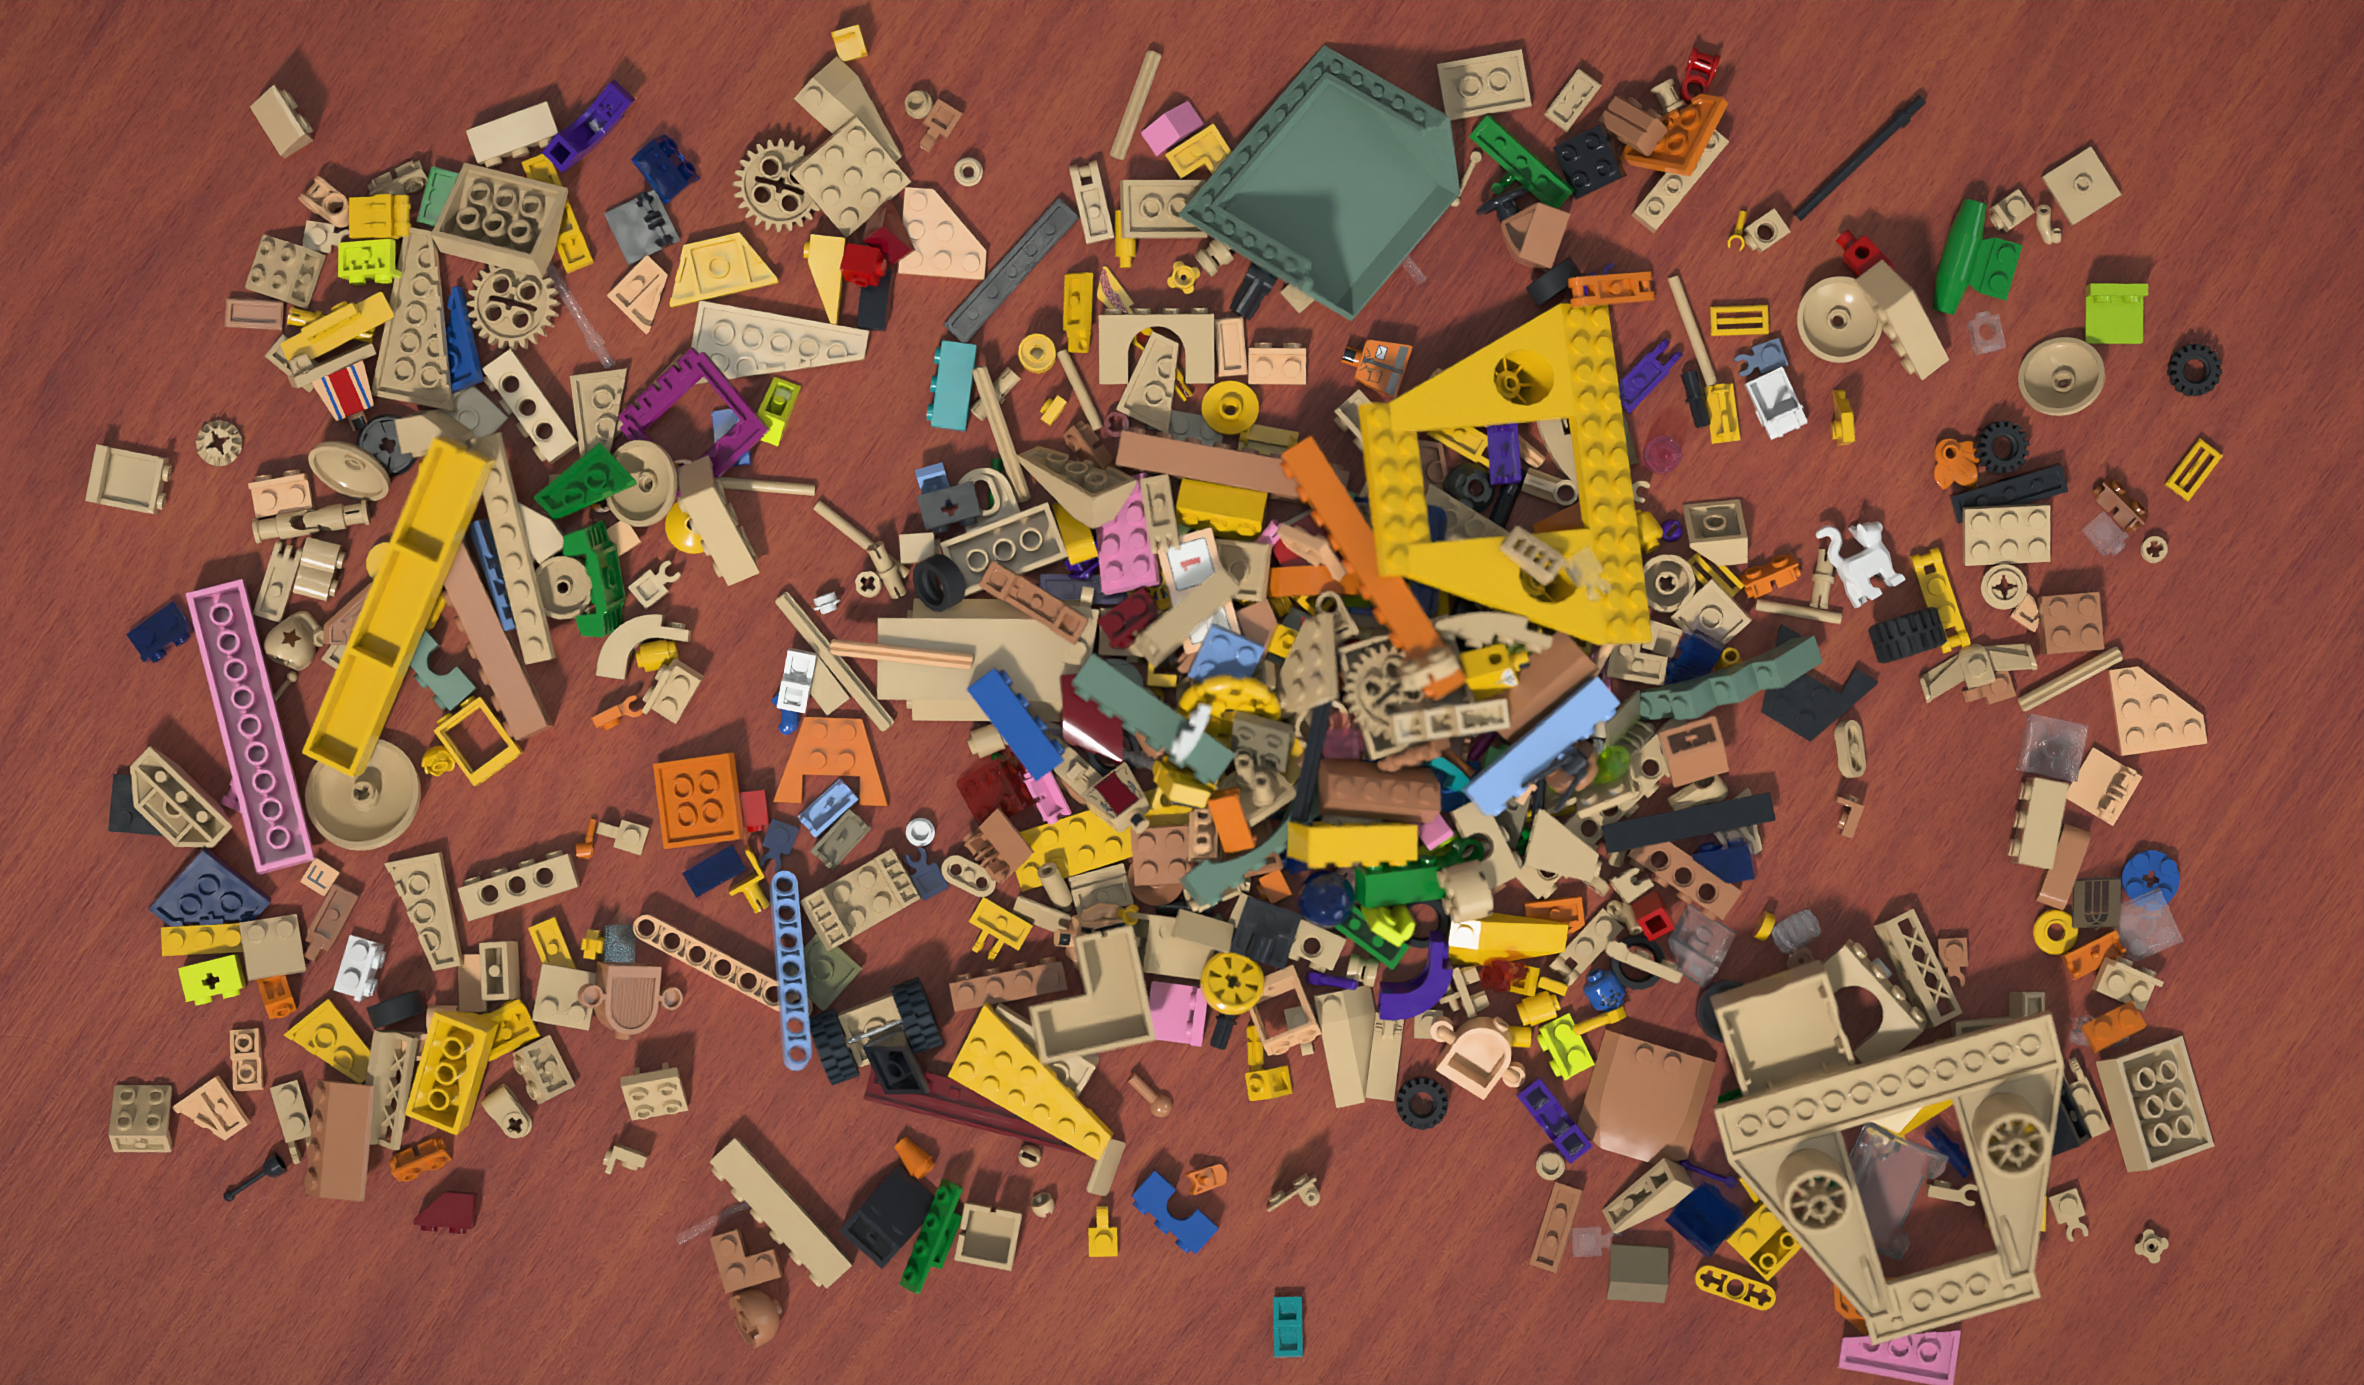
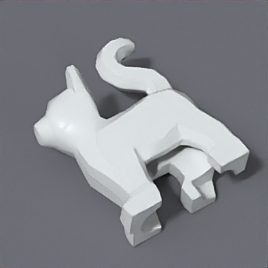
M1880 522L1858 523L1857 527L1853 525L1848 527L1854 538L1864 547L1863 551L1848 558H1842L1839 555L1842 545V537L1839 530L1831 525L1822 526L1817 530L1816 537L1818 539L1825 536L1831 538L1827 554L1830 562L1836 567L1837 573L1843 581L1846 595L1854 608H1858L1867 602L1866 597L1873 600L1882 595L1881 590L1878 587H1873L1870 583L1869 578L1875 574H1878L1888 587L1896 586L1906 580L1902 574L1896 573L1893 569L1890 553L1881 541L1883 526Z

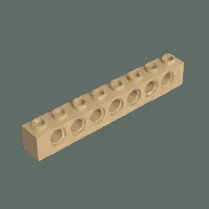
M1671 717L1657 732L1687 724L1685 720H1675V717ZM1657 732L1629 762L1631 768L1630 775L1633 781H1639L1640 791L1636 798L1616 805L1617 810L1610 817L1605 816L1600 811L1580 818L1576 811L1563 824L1565 828L1594 851L1598 848L1595 843L1603 836L1602 825L1616 823L1623 815L1626 818L1630 817L1639 808L1636 802L1643 795L1649 798L1660 787L1656 782L1664 775L1668 778L1670 777ZM1648 759L1655 761L1657 764V772L1652 776L1645 775L1642 770L1643 763ZM1586 820H1591L1596 825V832L1590 837L1584 836L1581 832V825ZM1525 865L1519 868L1522 874L1515 877L1536 899H1539L1541 896L1547 899L1558 888L1554 883L1562 876L1565 879L1568 878V876L1556 873L1550 877H1544L1540 873V869Z

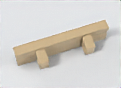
M1045 724L1048 729L1044 733L1050 741L1056 739L1065 750V753L1062 754L1065 760L1055 767L1053 771L1082 797V793L1103 777Z

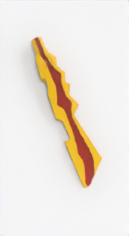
M1102 267L1097 298L1109 309L1120 308L1122 309V314H1133L1130 308L1134 304L1110 270L1107 267ZM1151 327L1141 330L1131 341L1132 344L1142 349V352L1153 332ZM1177 367L1174 390L1185 402L1193 394L1186 386L1184 377Z

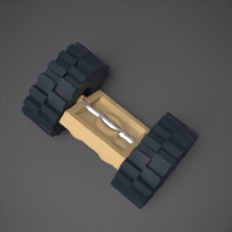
M919 977L892 986V993L839 1012L838 1014L836 1009L833 1008L809 1018L810 1033L832 1086L860 1076L858 1069L870 1064L862 1047L866 1043L903 1027L916 1054L943 1044L936 1017Z

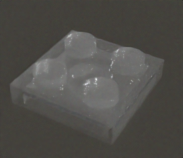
M2160 888L2120 905L2119 926L2113 927L2120 936L2119 940L2122 947L2126 949L2129 961L2137 962L2184 941Z

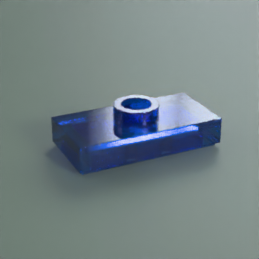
M732 844L684 871L682 874L697 898L747 869Z

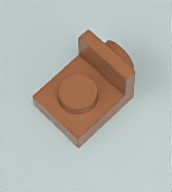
M1846 793L1843 794V797L1835 796L1833 802L1849 808L1848 812H1842L1837 827L1841 829L1839 835L1852 839L1865 806L1858 804L1859 798Z

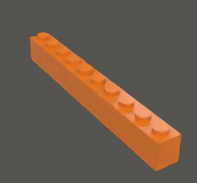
M1312 436L1281 454L1282 463L1279 464L1282 472L1287 479L1292 477L1298 486L1295 488L1298 497L1303 503H1309L1313 510L1310 512L1313 521L1318 527L1323 526L1328 533V536L1325 538L1331 544V549L1334 552L1338 550L1344 558L1341 561L1343 568L1349 576L1354 574L1358 580L1359 585H1357L1359 593L1365 601L1370 599L1375 607L1372 612L1380 625L1386 624L1391 632L1388 634L1390 642L1395 649L1401 648L1406 658L1403 661L1412 658L1418 659L1427 655L1434 648L1445 647L1402 577L1379 576L1374 534ZM1460 668L1454 670V674L1435 681L1431 672L1427 674L1430 684L1421 687V690L1427 698L1432 697L1437 702L1463 686L1467 679Z

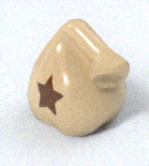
M296 612L273 627L267 634L264 642L265 653L270 660L301 671L312 663L316 656V646L322 647L325 644L323 642L324 628L318 624L310 612Z

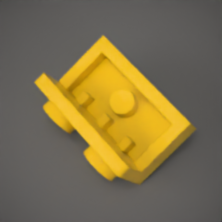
M521 999L506 1001L501 1005V1008L491 1013L481 1014V1016L499 1023L489 1055V1062L540 1036L534 1021H532L528 1007Z

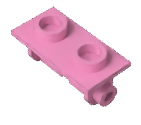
M1026 769V772L1023 774L1025 777L1023 781L1026 783L1033 798L1039 796L1040 801L1036 805L1043 817V821H1047L1048 825H1052L1059 821L1058 818L1072 814L1051 771L1036 782Z

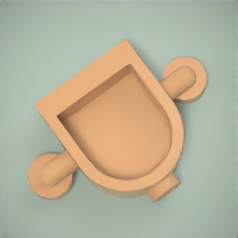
M1437 1017L1432 1021L1430 1030L1432 1038L1438 1042L1448 1043L1437 1058L1436 1071L1484 1100L1501 1077L1509 1087L1521 1086L1526 1077V1070L1521 1063L1510 1062L1512 1039L1508 1031L1509 1025L1499 1017L1494 1019L1490 1017L1472 1018L1463 1023L1457 1032H1454L1453 1022L1447 1017Z

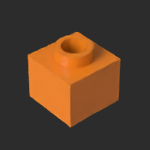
M1280 870L1269 872L1258 878L1261 884L1257 885L1256 888L1263 902L1269 899L1270 903L1273 904L1292 894Z

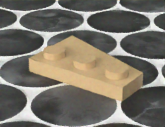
M1152 332L1116 410L1169 434L1179 343Z

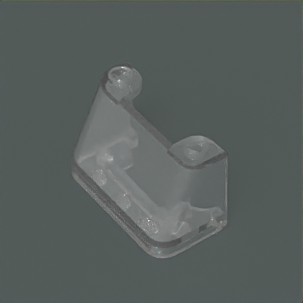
M1869 1122L1863 1127L1849 1156V1161L1876 1252L1901 1261L1910 1245L1908 1233L1902 1229L1905 1219L1924 1178L1936 1179L1946 1168L1949 1157L1882 1125ZM1837 1195L1831 1196L1830 1201L1834 1202Z

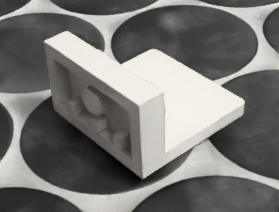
M350 935L333 990L355 996L354 1000L357 1001L368 1000L370 995L374 996L378 980L374 979L377 969L383 967L386 958V952L383 951L384 944Z

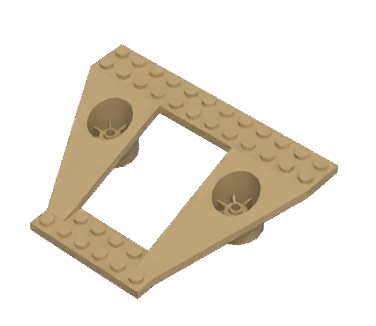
M2049 1010L1713 1106L1728 1162L1865 1318L1872 1345L2040 1298L2034 1268L2064 1064ZM1952 1099L1996 1250L1885 1281L1840 1130ZM2021 1119L2018 1125L2010 1124V1120ZM2006 1122V1126L2001 1130L1996 1129L2000 1124ZM2028 1122L2033 1123L2034 1130L2025 1133L2024 1129ZM1991 1133L1997 1136V1141L1988 1143ZM2032 1139V1143L2028 1145L2026 1141ZM1999 1148L2002 1149L1999 1156L1992 1155L1989 1152ZM1814 1176H1824L1821 1182L1813 1181ZM1809 1178L1810 1182L1804 1186L1799 1185L1802 1181ZM1831 1178L1839 1183L1837 1187L1827 1188ZM1794 1189L1800 1192L1801 1197L1790 1200ZM1837 1195L1834 1202L1830 1201L1829 1197ZM1803 1204L1806 1206L1802 1212L1793 1208Z

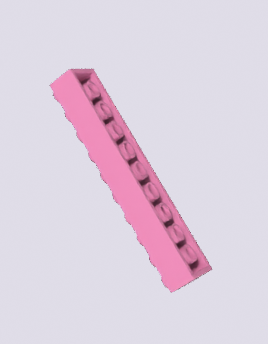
M243 579L186 593L256 872L264 874L314 861L316 857L246 583Z

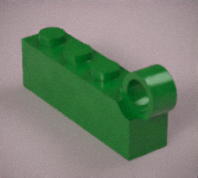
M1471 835L1466 838L1459 836L1454 840L1451 851L1443 856L1425 854L1419 856L1417 860H1407L1406 865L1402 866L1389 865V862H1380V866H1356L1355 900L1365 908L1445 898V888H1440L1436 872L1441 871L1443 868L1475 859L1480 862L1484 856V847ZM1473 844L1472 853L1468 857L1462 858L1463 849L1467 845Z

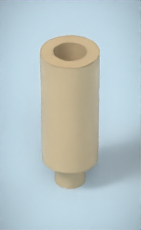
M1052 862L1043 864L1038 869L1037 874L1054 907L1061 909L1062 912L1070 911L1072 909L1071 902L1073 896L1057 865Z

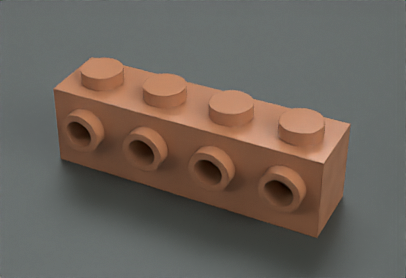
M1056 956L1039 959L1040 965L1028 967V962L1012 964L1010 971L1000 972L999 967L983 970V976L972 978L971 973L954 976L955 982L949 983L954 1012L982 1007L986 1002L991 1005L1068 989L1063 960L1057 961Z

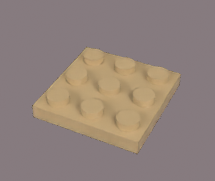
M856 116L852 117L790 171L792 176L846 238L868 220L880 205L887 200H891L911 182Z

